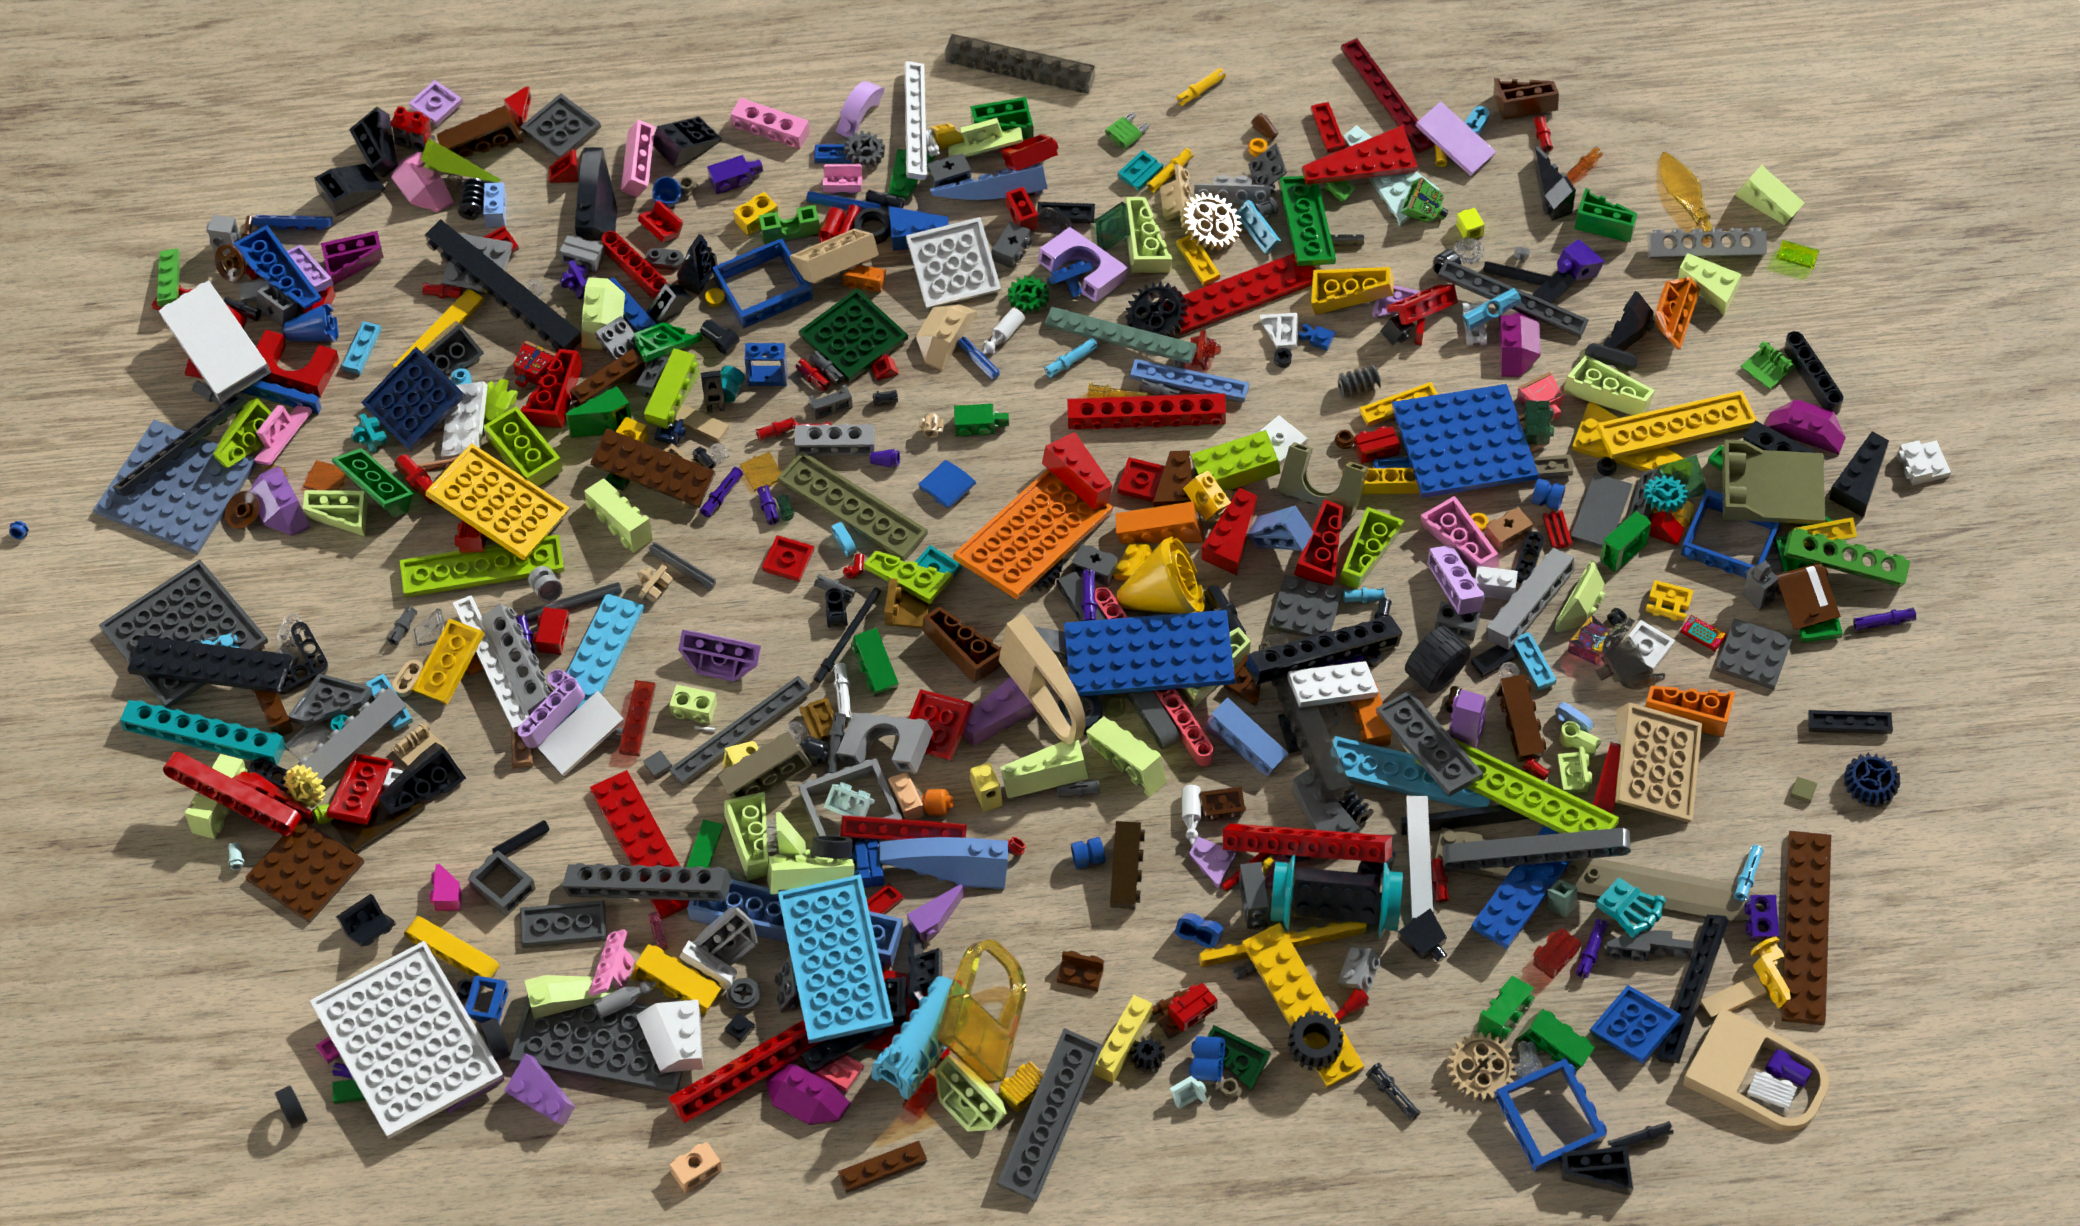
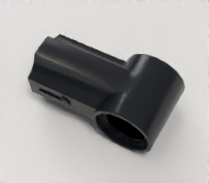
M711 319L706 320L700 328V333L712 341L722 354H727L740 342L738 335L733 330H725Z

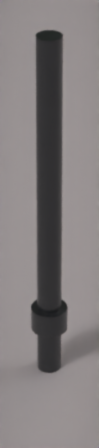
M874 587L828 658H825L821 663V668L814 677L816 682L821 683L826 674L833 669L834 662L881 593L878 587Z

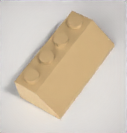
M853 229L792 254L790 259L804 280L816 284L824 281L823 278L828 276L834 277L839 275L842 270L854 269L859 263L870 262L873 260V257L879 254L872 233Z

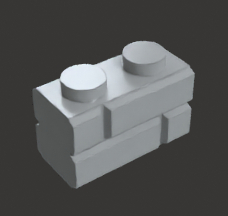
M567 235L559 255L562 263L568 264L569 261L574 260L576 265H585L587 270L597 272L605 257L604 245L597 241L589 242L579 236L572 237Z

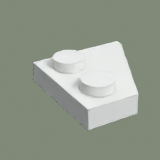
M1297 313L1260 315L1261 323L1277 350L1280 348L1297 349Z

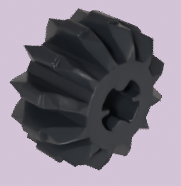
M1142 1036L1141 1042L1135 1040L1133 1042L1134 1047L1130 1048L1131 1063H1135L1134 1067L1136 1069L1142 1067L1143 1073L1147 1069H1150L1153 1073L1155 1067L1161 1068L1162 1062L1166 1060V1055L1164 1054L1165 1047L1161 1046L1159 1039L1153 1041L1152 1036L1149 1037V1040Z

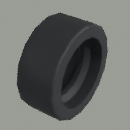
M866 208L856 215L854 229L864 231L861 226L871 220L883 223L884 227L881 230L872 232L876 245L880 244L890 235V218L885 211L879 208Z
M839 836L813 837L812 855L824 858L851 857L852 839Z
M494 1018L481 1023L483 1036L495 1061L510 1056V1050L498 1020Z
M290 1085L275 1092L278 1103L292 1129L308 1122L302 1106Z

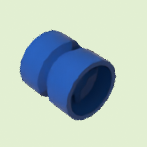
M1538 478L1531 503L1539 506L1547 504L1548 508L1558 511L1566 486L1557 483L1550 485L1549 481Z
M1100 837L1090 838L1086 844L1083 841L1070 844L1073 861L1077 870L1089 867L1090 862L1094 865L1106 863Z

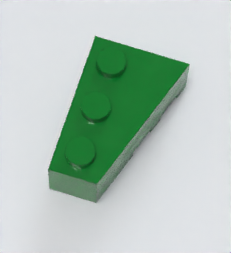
M1512 975L1499 990L1497 998H1492L1489 1002L1490 1008L1487 1011H1481L1477 1033L1480 1034L1482 1032L1486 1038L1491 1033L1492 1040L1499 1036L1498 1043H1501L1503 1039L1507 1040L1512 1033L1511 1028L1514 1023L1518 1024L1524 1015L1522 1013L1526 1007L1530 1008L1535 999L1533 997L1534 988Z
M1541 1009L1532 1016L1515 1039L1520 1043L1525 1040L1534 1045L1533 1050L1538 1053L1540 1050H1543L1552 1055L1551 1060L1556 1063L1566 1059L1569 1064L1573 1065L1575 1071L1583 1067L1595 1048L1587 1038L1579 1036L1573 1031L1571 1026L1562 1023L1552 1012Z

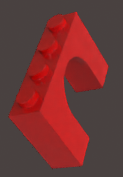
M265 330L256 346L271 370L270 374L260 380L270 384L275 383L288 389L293 388L305 394H314L320 398L340 362L337 350L319 345L311 361L305 367L295 371H287L277 366L286 348L283 334Z

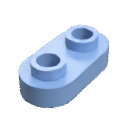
M1561 702L1555 709L1556 717L1563 723L1568 721L1575 722L1581 730L1587 733L1594 726L1589 717L1565 702Z

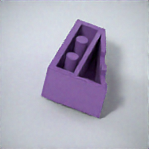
M525 1053L504 1092L556 1123L565 1126L575 1108L574 1104L554 1083L549 1074L539 1065L538 1061L533 1056Z

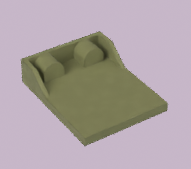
M1725 440L1722 451L1723 520L1798 524L1825 523L1823 453L1765 451L1745 440Z

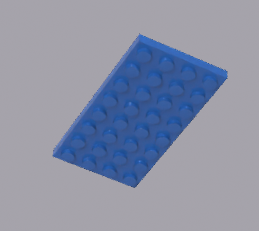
M1227 610L1064 623L1069 679L1076 689L1078 696L1235 684Z

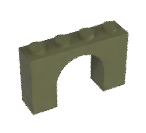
M1296 442L1291 444L1288 448L1277 491L1282 492V495L1286 497H1297L1306 504H1317L1319 508H1321L1324 499L1343 506V517L1352 516L1357 511L1369 468L1350 461L1344 467L1338 489L1330 493L1321 492L1311 485L1307 475L1313 448Z

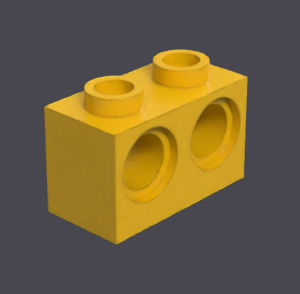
M762 192L733 210L734 221L747 236H750L760 229L759 215L778 212V206L765 192Z

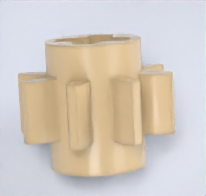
M929 413L925 415V419H920V432H923L924 436L935 438L938 436V432L943 433V419H940L937 414Z

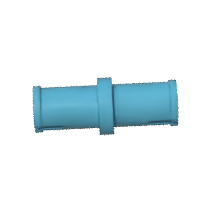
M1363 587L1361 590H1343L1344 603L1362 602V604H1365L1367 601H1379L1381 598H1385L1384 588L1367 589Z

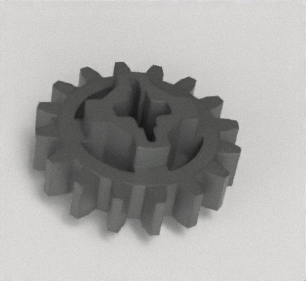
M860 131L859 135L854 132L853 137L848 136L847 141H845L844 154L847 155V160L852 159L851 164L858 163L865 165L866 168L871 164L875 167L876 162L881 163L882 158H884L885 144H882V139L877 140V134L871 136L870 131L867 134Z

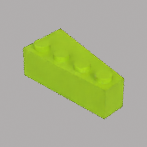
M673 349L645 409L646 423L669 429L671 423H674L678 411L700 375L699 363H697L695 354Z

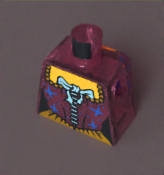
M1591 616L1569 641V653L1595 665H1598L1604 657L1615 662L1620 655V652L1613 648L1615 635L1594 616Z

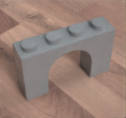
M865 712L853 713L837 755L843 765H858L865 760L869 748L876 740L883 736L896 735L900 738L892 757V762L900 772L917 773L933 731L927 721L923 719L915 720L905 717L871 715Z

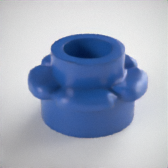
M15 521L10 524L9 533L12 537L23 539L24 536L28 535L29 529L24 522Z

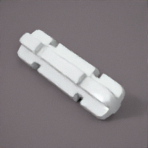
M929 129L928 131L926 130V146L929 155L933 157L934 155H939V148L933 131Z

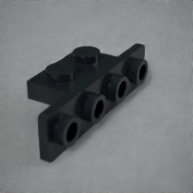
M912 932L911 941H909L910 957L908 961L910 972H908V978L910 980V987H908V994L919 1006V1001L923 997V990L928 989L936 977L942 976L943 953L940 948L924 953L923 942L916 932Z

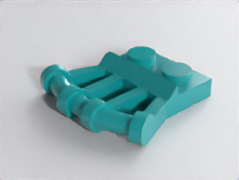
M1618 877L1597 900L1595 906L1618 921L1627 934L1634 938L1640 932L1651 930L1654 927V922H1658L1662 918L1661 911L1662 907L1665 906L1666 899L1660 895L1652 896L1642 893L1638 886L1635 888ZM1645 904L1654 906V908L1651 909V908H1649L1648 906H1646ZM1630 907L1634 908L1646 917L1644 918L1643 916L1632 910ZM1627 918H1629L1630 920H1632V921H1633L1634 923H1636L1637 925L1631 924V922H1630Z

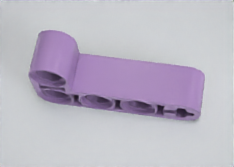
M556 669L549 673L547 680L554 691L518 728V734L528 748L539 746L585 697V693L577 680L563 670Z

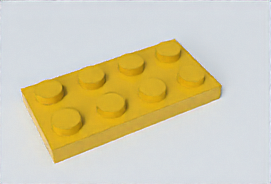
M449 618L412 690L415 693L448 705L485 633L482 630Z

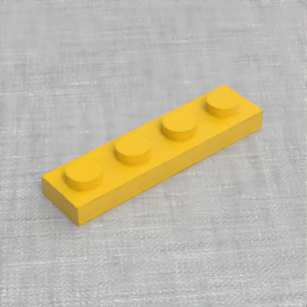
M1432 382L1362 406L1359 412L1367 427L1395 417L1392 409V402L1438 395Z

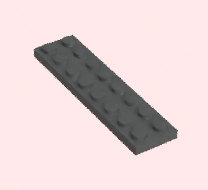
M1066 1028L1063 1029L996 1185L1037 1202L1103 1048L1102 1044Z

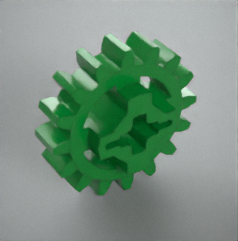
M1024 275L1022 280L1017 277V283L1011 282V287H1008V301H1010L1011 307L1015 306L1018 310L1022 309L1023 314L1026 311H1030L1033 314L1035 309L1040 312V306L1045 308L1046 302H1049V288H1047L1046 282H1041V278L1035 280L1034 275L1030 279Z

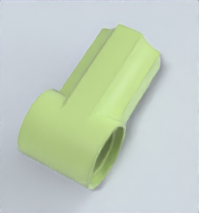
M1572 721L1563 724L1559 736V742L1564 747H1575L1577 749L1584 747L1585 753L1591 756L1596 754L1602 741L1581 730L1579 725Z

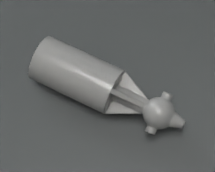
M643 981L639 987H623L593 1001L599 1017L602 1019L632 1005L641 993H649L656 983L655 981Z

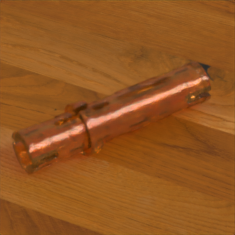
M1594 147L1586 156L1581 157L1579 162L1565 174L1571 183L1578 179L1586 170H1590L1593 164L1603 156L1602 151L1597 154L1600 151L1598 147Z

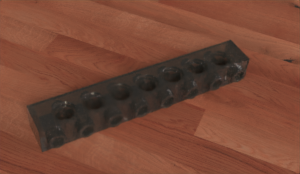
M951 34L945 49V61L952 65H960L970 69H978L988 73H996L1006 77H1014L1078 93L1089 94L1095 79V65Z

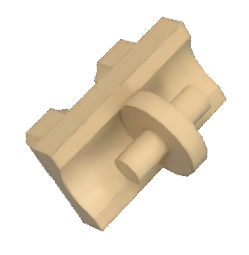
M662 564L653 576H651L653 569L650 567L647 570L640 569L637 572V576L640 578L637 584L642 586L644 582L646 583L638 595L641 600L646 597L650 601L655 602L662 592L654 587V585L658 583L666 589L673 578L665 572L667 569L665 565Z

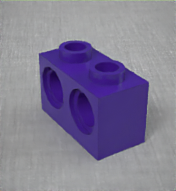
M1750 895L1744 905L1745 914H1748L1749 922L1746 923V934L1750 935V942L1764 941L1772 937L1778 938L1779 926L1776 895ZM1755 905H1763L1765 907V911H1758ZM1757 925H1764L1767 932H1760L1757 929Z

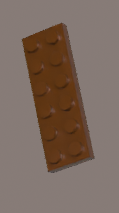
M607 428L590 462L591 466L700 508L716 474L712 469Z

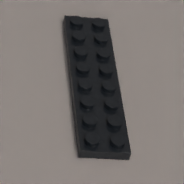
M140 636L127 670L129 674L280 693L292 662V657L290 654Z

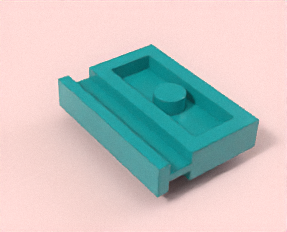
M1142 150L1118 172V178L1131 187H1135L1139 192L1163 169V164L1157 162V159Z

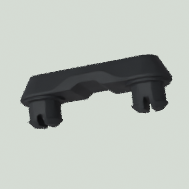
M1592 343L1585 350V355L1603 364L1627 371L1634 370L1637 366L1636 356L1621 349Z

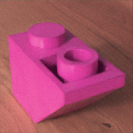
M436 864L435 872L431 873V883L434 884V889L430 890V903L434 904L435 911H461L462 891L460 883L443 866Z

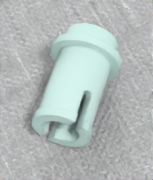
M237 842L228 845L230 859L228 866L235 871L241 870L245 864L242 858L241 844Z

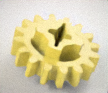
M304 764L301 766L296 765L286 772L287 775L283 779L287 782L284 786L289 789L286 793L291 794L292 798L306 807L310 806V808L317 806L323 801L322 798L326 795L323 790L326 788L321 785L323 780L317 778L318 773H313L311 767L306 769Z

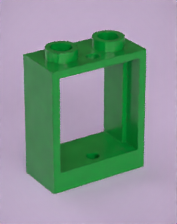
M1637 511L1628 517L1603 540L1600 562L1616 573L1648 544L1651 527L1649 519Z

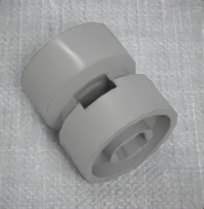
M539 566L531 571L528 582L538 598L546 603L557 600L562 594L563 588L552 570L546 566Z

